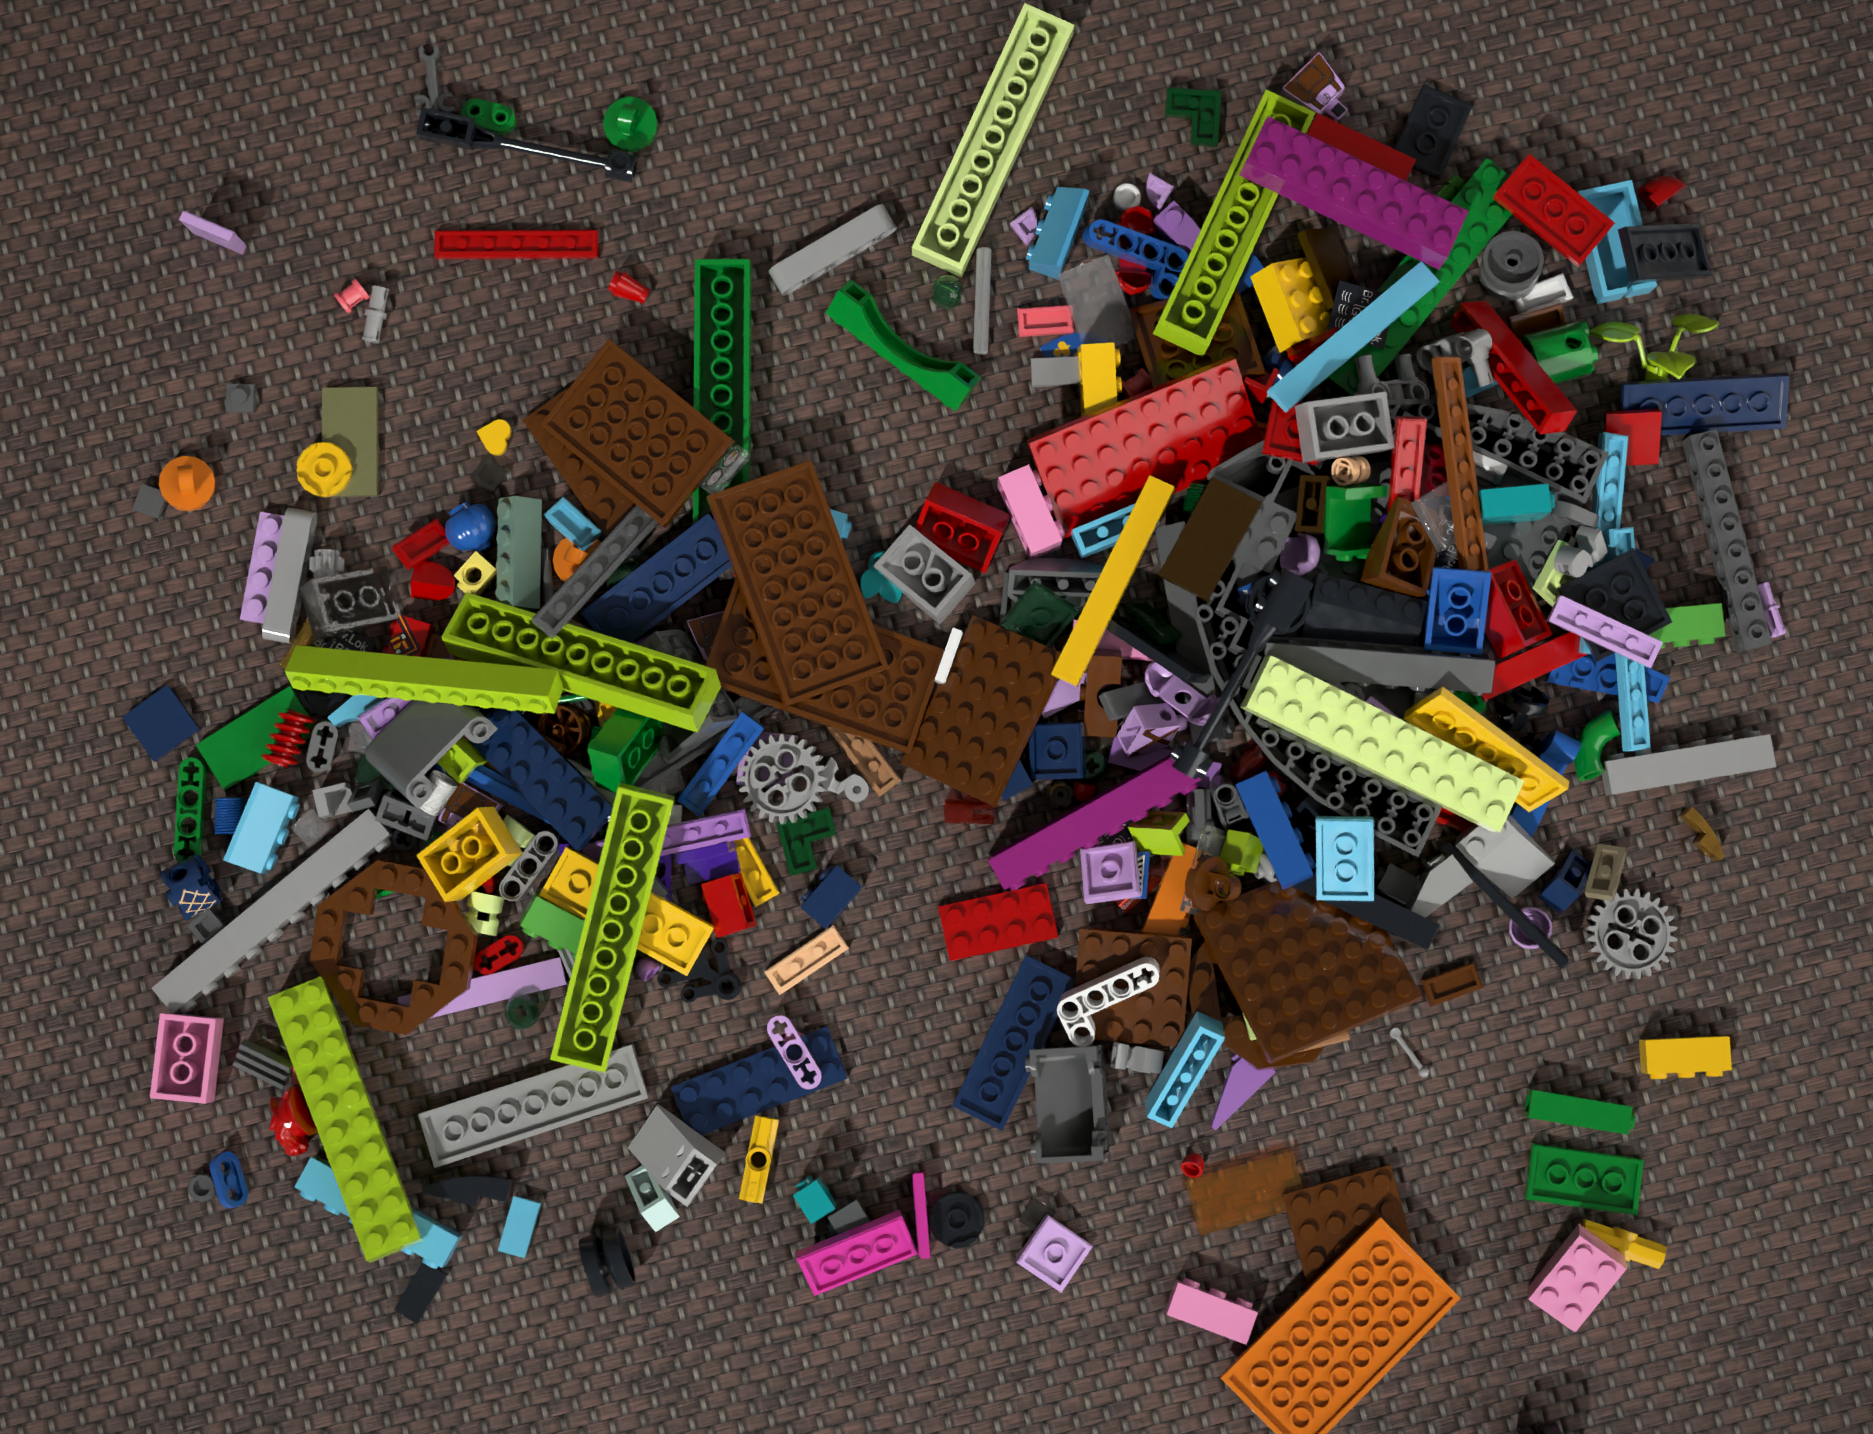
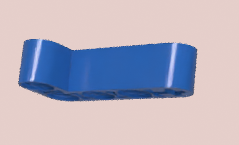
M1101 219L1092 222L1083 231L1082 237L1087 246L1155 270L1150 285L1151 294L1160 301L1169 299L1188 258V253L1184 249ZM1097 228L1099 229V234L1103 236L1099 239L1096 238L1097 234L1093 232ZM1119 236L1126 238L1128 241L1127 250L1119 246ZM1145 245L1153 250L1152 259L1144 255L1143 249ZM1170 254L1178 259L1177 268L1170 265ZM1162 280L1169 283V294L1161 290Z
M1554 730L1547 734L1536 757L1563 775L1566 766L1570 765L1577 756L1581 742ZM1550 800L1530 812L1514 802L1509 814L1532 837Z

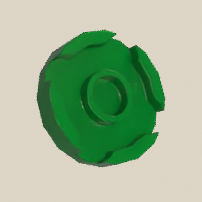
M625 97L618 99L609 106L604 114L603 127L606 137L614 147L624 152L633 153L637 152L638 149L649 146L657 135L658 122L654 110L647 102L636 97Z

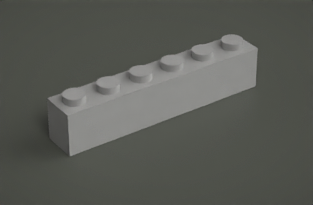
M1759 730L1743 733V739L1734 740L1733 735L1716 738L1717 743L1706 744V740L1689 742V748L1679 749V745L1675 744L1663 746L1662 752L1652 754L1651 749L1634 751L1635 757L1625 758L1624 753L1607 756L1608 761L1602 762L1605 772L1602 774L1605 795L1776 767L1770 734L1761 736Z

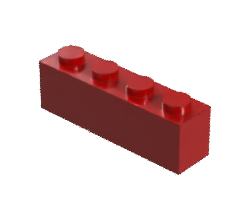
M1319 113L1316 114L1307 133L1311 137L1404 181L1407 180L1416 159Z

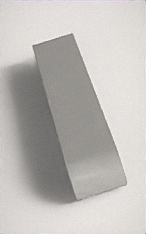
M877 205L777 263L769 270V274L783 296L788 295L888 237L897 227L884 205Z
M287 508L285 512L262 629V637L265 640L292 644L295 638L317 526L316 512L295 508Z

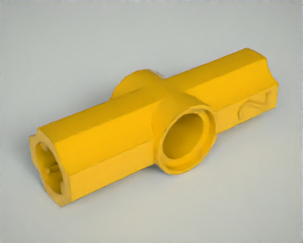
M755 1115L739 1195L741 1200L763 1203L779 1119ZM754 1152H762L766 1155L767 1162L764 1166L758 1167L753 1164L752 1155Z
M1583 1219V1222L1580 1224L1624 1255L1626 1261L1633 1260L1660 1269L1664 1263L1667 1246L1661 1243L1638 1237V1234L1613 1226L1611 1228L1587 1219Z

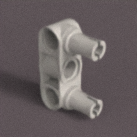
M1484 329L1456 333L1422 346L1417 351L1416 358L1419 366L1427 370L1429 374H1432L1433 379L1432 359L1442 356L1460 357L1461 363L1467 361L1468 364H1471L1477 387L1495 382L1487 359L1489 358L1488 353L1492 348V338Z
M1411 354L1400 355L1393 359L1398 380L1382 382L1376 378L1372 355H1365L1354 359L1359 378L1358 388L1354 396L1386 392L1387 400L1429 399L1430 397L1428 387L1425 383L1419 381L1418 377H1415Z

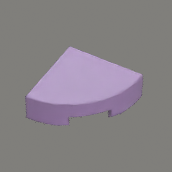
M1150 173L1146 183V194L1151 205L1160 212L1174 186Z
M1032 207L1010 223V226L1026 247L1034 239L1037 228V216Z

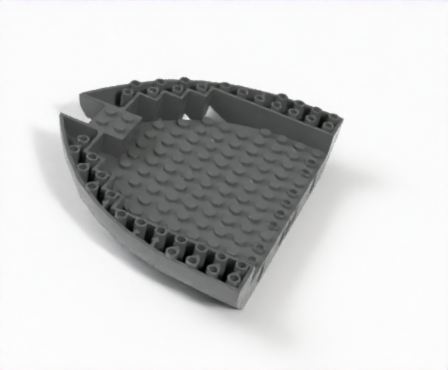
M1437 399L1387 400L1393 441L1396 417H1425L1427 423L1424 444H1443ZM1467 403L1473 451L1508 466L1499 485L1476 476L1478 492L1485 489L1549 484V491H1553L1555 501L1568 502L1579 507L1586 503L1608 457V452L1564 432L1539 434L1528 419L1518 414ZM1263 440L1215 467L1207 475L1209 481L1214 477L1262 502L1259 512L1209 602L1190 593L1195 620L1209 667L1222 692L1248 649V643L1253 630V626L1246 618L1244 609L1236 600L1240 597L1237 589L1255 582L1260 577L1271 575L1275 570L1281 568L1279 561L1280 553L1287 538L1299 537V532L1295 531L1300 475L1328 476L1332 478L1331 467L1338 458L1318 460V464L1313 465L1261 454ZM1391 449L1383 452L1355 455L1363 456L1370 464V476L1364 483L1387 485V497L1371 498L1369 545L1373 544L1381 529L1379 519L1386 515L1388 511L1391 479L1389 457H1392ZM1550 512L1544 518L1537 521L1483 525L1484 532L1498 537L1487 555L1488 570L1516 559L1536 599L1538 593L1533 589L1536 579L1540 575L1557 541H1562L1565 532L1567 533L1571 524L1552 517V512ZM1311 535L1318 540L1321 550L1318 563L1325 567L1329 576L1376 587L1361 581L1366 559L1353 556L1352 561H1338L1335 555L1324 554L1325 536ZM1432 576L1430 577V581H1429V585H1428V589H1429V590H1430V584H1431V578H1432ZM1426 611L1416 646L1424 647L1423 635ZM1300 630L1291 636L1299 637ZM1484 630L1482 651L1493 652L1495 664L1506 660L1508 656L1498 659L1496 653L1490 647V641ZM1264 646L1263 650L1258 652L1229 704L1239 722L1266 756L1318 802L1342 816L1374 817L1375 836L1419 857L1441 811V805L1240 708L1264 659ZM1342 681L1341 683L1353 696L1364 702L1369 696H1372L1403 721H1405L1403 719L1405 711L1414 706L1416 691L1407 686L1388 689L1382 687L1381 684H1370V686L1361 687L1354 685L1353 682Z

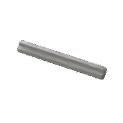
M987 247L978 248L976 258L973 352L977 355H986L988 353L991 248Z

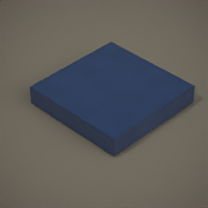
M170 685L164 686L122 717L154 762L163 758L201 730Z
M1083 722L1035 725L1029 738L1030 780L1086 778Z

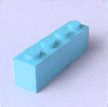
M1198 1011L1196 1012L1145 1100L1147 1118L1170 1128L1174 1126L1225 1039L1222 1022Z

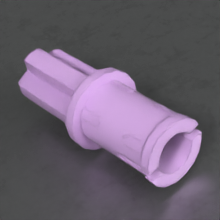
M1769 582L1757 585L1770 637L1775 638L1785 634L1786 630L1778 611L1780 605H1776Z

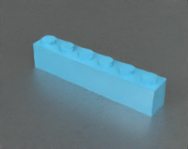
M318 1155L312 1156L298 1179L295 1188L301 1190L300 1195L305 1199L313 1202L317 1199L325 1204L324 1208L336 1215H339L341 1212L350 1217L329 1161ZM411 1207L424 1241L401 1251L408 1255L418 1254L423 1257L422 1262L432 1268L437 1269L438 1266L443 1268L448 1264L463 1235Z

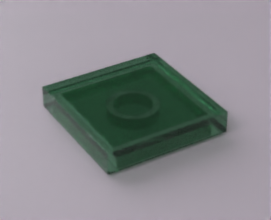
M1034 580L1002 618L1001 623L1002 626L1016 634L1050 647L1079 613L1077 606Z

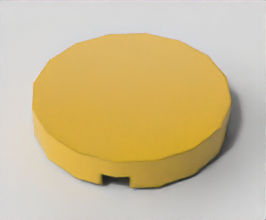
M334 443L312 444L303 450L297 460L298 481L305 490L315 496L330 497L337 495L347 487L351 480L353 470L351 460L346 452Z

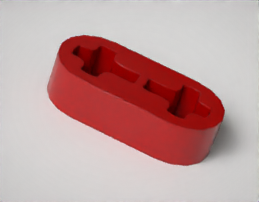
M508 935L501 938L476 955L474 959L475 968L479 973L485 975L496 973L523 955L525 951L524 942L516 935ZM508 940L511 943H518V946L515 948L517 952L515 955L511 952L504 955L501 954V951L508 947L506 943ZM497 954L499 958L491 963L492 969L488 967L482 968L481 963L484 962V955L493 957Z

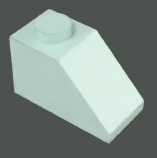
M643 1165L625 1176L640 1213L655 1232L679 1218L670 1195L658 1184Z

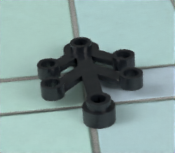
M717 939L711 945V950L717 957L719 973L709 967L704 945L687 976L678 971H662L657 977V981L662 987H670L673 983L704 977L712 982V984L697 988L693 986L684 987L680 995L682 1000L688 1003L695 1001L697 998L714 994L718 995L721 999L731 1000L739 995L742 987L739 977L730 972L727 958L728 944L723 939ZM718 942H722L725 945V949L721 953L715 950V944ZM667 973L671 976L669 984L662 983L661 977L663 974ZM727 980L733 984L731 991L723 989V983ZM687 989L694 991V997L690 1000L684 996V992Z

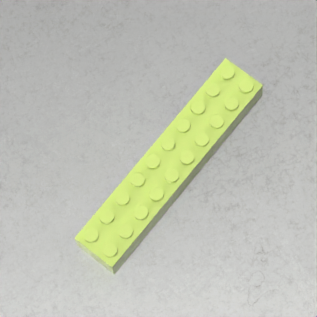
M1024 3L912 246V256L959 277L963 276L1072 39L1074 32L1073 24Z
M1271 655L1264 657L1240 707L1341 758L1427 798L1492 832L1501 831L1524 783V780Z

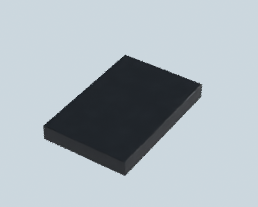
M1423 84L1394 149L1416 159L1412 167L1413 170L1439 181L1473 105Z

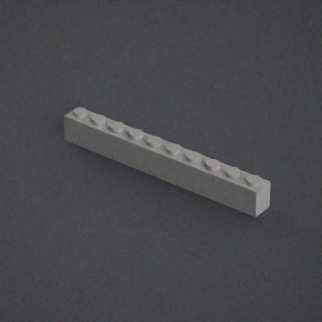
M368 808L154 985L152 990L172 1014H179L181 1012L186 1014L197 1005L195 1000L203 994L208 996L219 987L217 984L219 980L224 976L226 978L233 976L240 970L239 964L246 958L248 960L253 959L262 951L260 947L269 940L271 943L284 933L283 927L288 923L293 925L305 916L303 911L311 904L314 907L320 904L327 897L325 893L332 887L337 889L349 879L346 876L354 869L357 871L362 869L370 862L368 858L375 851L380 853L390 846L393 832L387 825L375 821L377 816L375 810Z

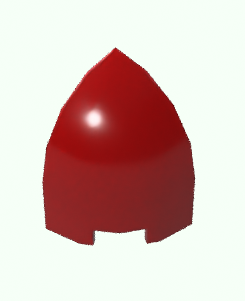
M1659 176L1646 182L1635 193L1652 213L1682 190L1686 184L1672 176Z
M423 561L414 567L411 578V598L438 601L446 599L453 594L455 579L451 571L443 565Z

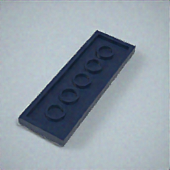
M1787 373L1622 382L1620 411L1660 409L1662 412L1660 436L1697 434L1716 429L1717 432L1786 429L1790 376Z
M710 512L580 612L593 630L603 635L633 643L729 569L732 565L712 513Z
M493 708L486 717L498 729L482 743H473L469 739L467 740L575 850L581 851L610 819L613 805L519 710L509 711L507 709Z
M1025 955L956 1096L953 1107L1003 1131L1031 1073L1026 1071L1025 1057L1030 1055L1029 1050L1043 1049L1058 1018L1057 1007L1059 998L1063 993L1072 989L1076 979Z
M828 1026L801 1036L821 1070L822 1079L818 1086L813 1089L802 1088L797 1083L775 1046L672 1086L671 1089L684 1123L700 1135H703L848 1079ZM791 1044L788 1046L786 1054L791 1060H799L802 1057L803 1050L798 1044ZM806 1057L802 1063L793 1065L796 1071L801 1067L805 1074L802 1077V1081H809L813 1084L815 1082L814 1076L817 1074L814 1070L809 1071L805 1064L810 1063V1060Z

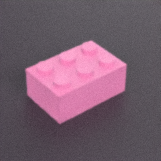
M1026 465L998 477L997 487L1011 515L1010 517L1026 554L1030 559L1039 558L1060 549L1064 531L1059 520L1053 521L1051 516L1053 506L1048 495L1043 496L1040 491L1042 481L1037 470L1032 471L1030 466Z
M160 1013L150 1098L205 1104L214 1102L224 1018Z
M1578 1224L1528 1286V1300L1576 1332L1626 1271V1258Z

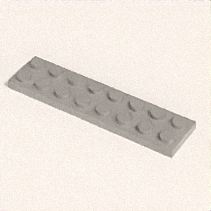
M632 1044L611 1051L606 1073L568 1065L420 1113L418 1116L434 1168L647 1099L649 1095Z

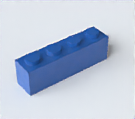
M1267 771L1236 784L1237 791L1282 890L1314 877L1311 869L1316 868L1310 852L1304 854L1300 846L1304 839L1298 826L1292 828L1288 818L1293 817L1287 802L1281 803L1277 793L1281 792L1275 776L1269 778Z

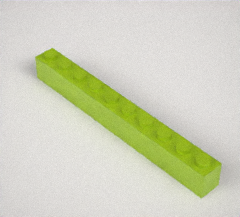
M300 645L295 646L285 669L292 688L302 691L316 690L325 693H347L354 696L367 695L377 698H398L405 701L419 700L429 703H449L457 706L470 705L481 708H501L509 711H532L538 714H555L564 688L559 672L555 669Z

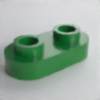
M473 98L466 101L462 107V116L475 118L479 126L495 133L505 135L513 131L516 126V116L508 106ZM474 108L480 109L477 115H471V110ZM499 115L506 116L503 122L497 121Z

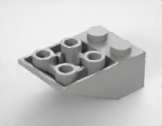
M659 1104L656 1105L628 1146V1149L658 1184L687 1207L697 1196L726 1154Z

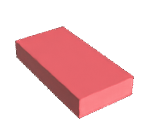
M1072 305L1017 308L1019 337L1074 333Z

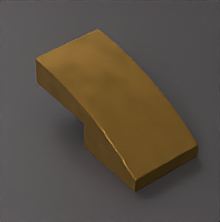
M1693 807L1685 808L1678 817L1699 834L1692 843L1712 861L1721 860L1724 854L1712 828Z

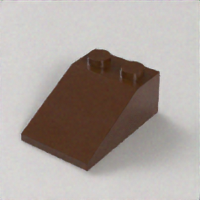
M1396 497L1367 554L1361 581L1383 590L1414 598L1426 596L1446 516L1401 497Z

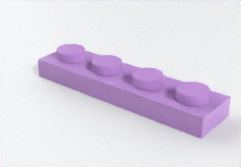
M260 512L240 619L243 621L264 623L284 515Z
M1558 595L1547 619L1548 622L1648 668L1652 667L1663 642L1562 595Z

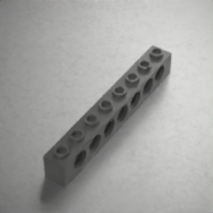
M1717 429L1690 435L1682 441L1736 653L1772 644Z

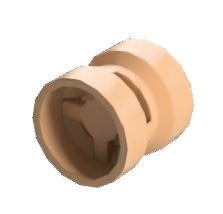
M1363 456L1341 457L1333 462L1331 474L1333 480L1339 485L1361 484L1369 478L1371 468L1369 462Z

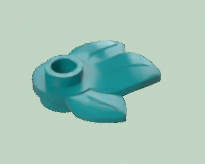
M877 551L870 557L868 562L869 569L861 577L862 594L868 599L879 592L885 600L896 604L900 600L902 592L874 567L876 562L886 552Z

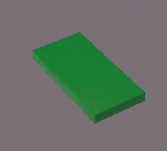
M288 686L196 744L225 792L272 764V762L264 760L261 755L271 754V751L265 745L275 744V741L269 735L270 733L280 732L273 726L274 723L284 722L278 716L279 712H288L287 709L311 717L292 686ZM314 722L304 723L310 732L300 733V736L306 742L310 740Z
M1531 1143L1524 1199L1638 1215L1644 1159Z

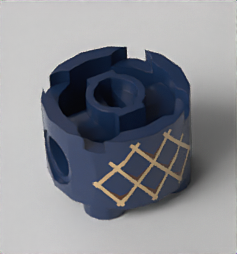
M198 854L189 856L160 872L163 882L169 887V890L166 891L168 900L173 906L179 905L180 912L186 921L223 901L216 879H211L209 875L211 872L210 868Z

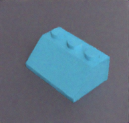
M256 782L223 860L261 874H268L269 870L272 871L278 861L276 852L279 845H283L288 837L289 830L286 828L289 821L294 819L298 813L300 804L297 802L299 797L270 785Z

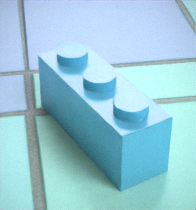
M1135 504L1072 529L1071 536L1081 559L1115 546Z

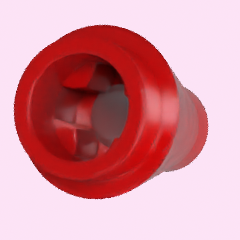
M617 270L608 287V291L612 292L613 296L644 304L650 289L643 286L625 271L621 273Z

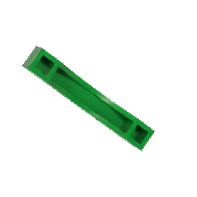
M849 280L838 290L825 313L835 323L843 326L855 335L859 341L864 342L876 351L880 357L888 360L900 372L908 375L924 390L929 391L941 400L945 406L950 407L955 412L968 400L982 378L960 361L933 358L919 352L904 342L884 320L877 308L873 295L853 280Z

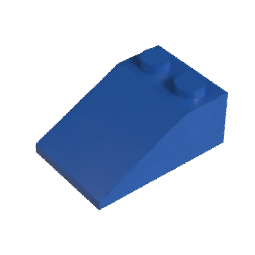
M1433 567L1423 635L1424 650L1482 655L1491 571Z

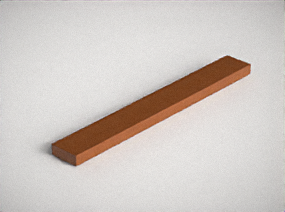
M1437 356L1432 359L1458 565L1459 569L1489 571L1461 358Z

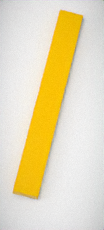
M1149 475L1051 673L1052 676L1078 687L1175 491V486Z

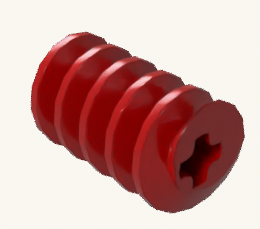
M287 709L288 712L278 713V716L284 722L274 723L273 725L280 732L270 733L269 735L275 741V744L265 745L271 751V754H262L261 757L264 760L290 769L287 766L288 764H297L298 762L291 755L301 754L302 752L296 744H305L306 742L300 736V733L310 732L304 723H313L314 719Z

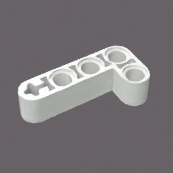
M1143 957L1063 993L1059 998L1057 1013L1071 1042L1077 1047L1089 1046L1094 1040L1096 1029L1091 1014L1156 985L1160 972L1158 962L1152 957ZM1142 968H1146L1147 971L1152 970L1151 976L1148 977L1146 974H1142ZM1137 977V983L1135 984L1134 978ZM1120 978L1125 979L1129 986L1125 989H1118L1114 985V981ZM1092 990H1098L1103 994V998L1097 1001L1092 1000L1088 993ZM1069 1001L1074 1002L1078 1009L1068 1012L1064 1009L1063 1004ZM1083 1026L1088 1028L1090 1034L1082 1037L1077 1035L1075 1029Z

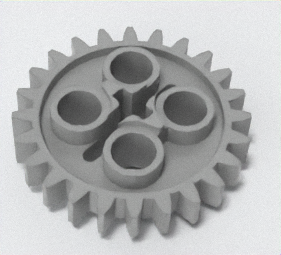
M780 734L779 741L775 735H769V744L764 739H760L759 744L761 748L751 746L750 749L754 755H744L743 758L748 762V765L739 767V769L746 772L745 776L738 777L739 781L746 784L739 791L748 792V796L743 801L753 802L750 811L760 809L759 818H765L769 814V822L775 823L778 816L780 824H786L788 817L792 823L797 822V814L801 818H807L806 809L816 811L813 802H823L818 793L827 792V789L821 786V782L829 780L828 777L821 776V772L826 770L827 766H819L818 764L823 756H813L816 747L811 746L806 749L808 741L806 739H802L797 744V735H791L789 741L786 734ZM787 752H790L794 758L793 764L790 767H786L783 763V757ZM764 766L770 771V777L767 781H763L759 775L761 768ZM799 766H804V769L799 773H795L785 779L786 784L779 783L771 787L765 793L762 791V789L767 785L773 784L774 782L780 780L782 778L781 774H790L793 771H795ZM801 776L807 780V787L802 792L796 786V782ZM777 790L781 791L784 796L783 802L780 805H776L773 801V795Z
M1622 889L1621 897L1616 892L1614 901L1601 899L1603 907L1593 906V909L1598 914L1596 916L1588 915L1587 917L1593 922V926L1585 927L1587 931L1592 932V936L1585 938V941L1593 942L1594 945L1588 949V952L1598 953L1594 962L1603 960L1602 970H1608L1613 967V976H1617L1622 971L1623 979H1629L1632 972L1635 979H1640L1641 971L1646 976H1651L1650 967L1660 971L1659 961L1669 962L1665 953L1675 952L1669 946V942L1678 940L1670 936V932L1677 930V927L1669 926L1668 922L1673 920L1674 916H1665L1664 913L1669 907H1658L1659 897L1650 901V892H1644L1640 897L1639 889H1633L1630 896L1627 889ZM1621 908L1626 909L1629 914V918L1625 923L1620 922L1617 916ZM1647 919L1652 920L1655 925L1654 931L1651 934L1646 933L1643 927ZM1613 923L1622 929H1633L1632 932L1634 934L1649 938L1654 941V944L1650 945L1638 938L1629 939L1630 936L1628 934L1608 927V924ZM1611 934H1615L1619 940L1618 946L1615 949L1610 948L1607 943V939ZM1638 944L1644 948L1645 952L1640 960L1636 959L1633 954V950Z

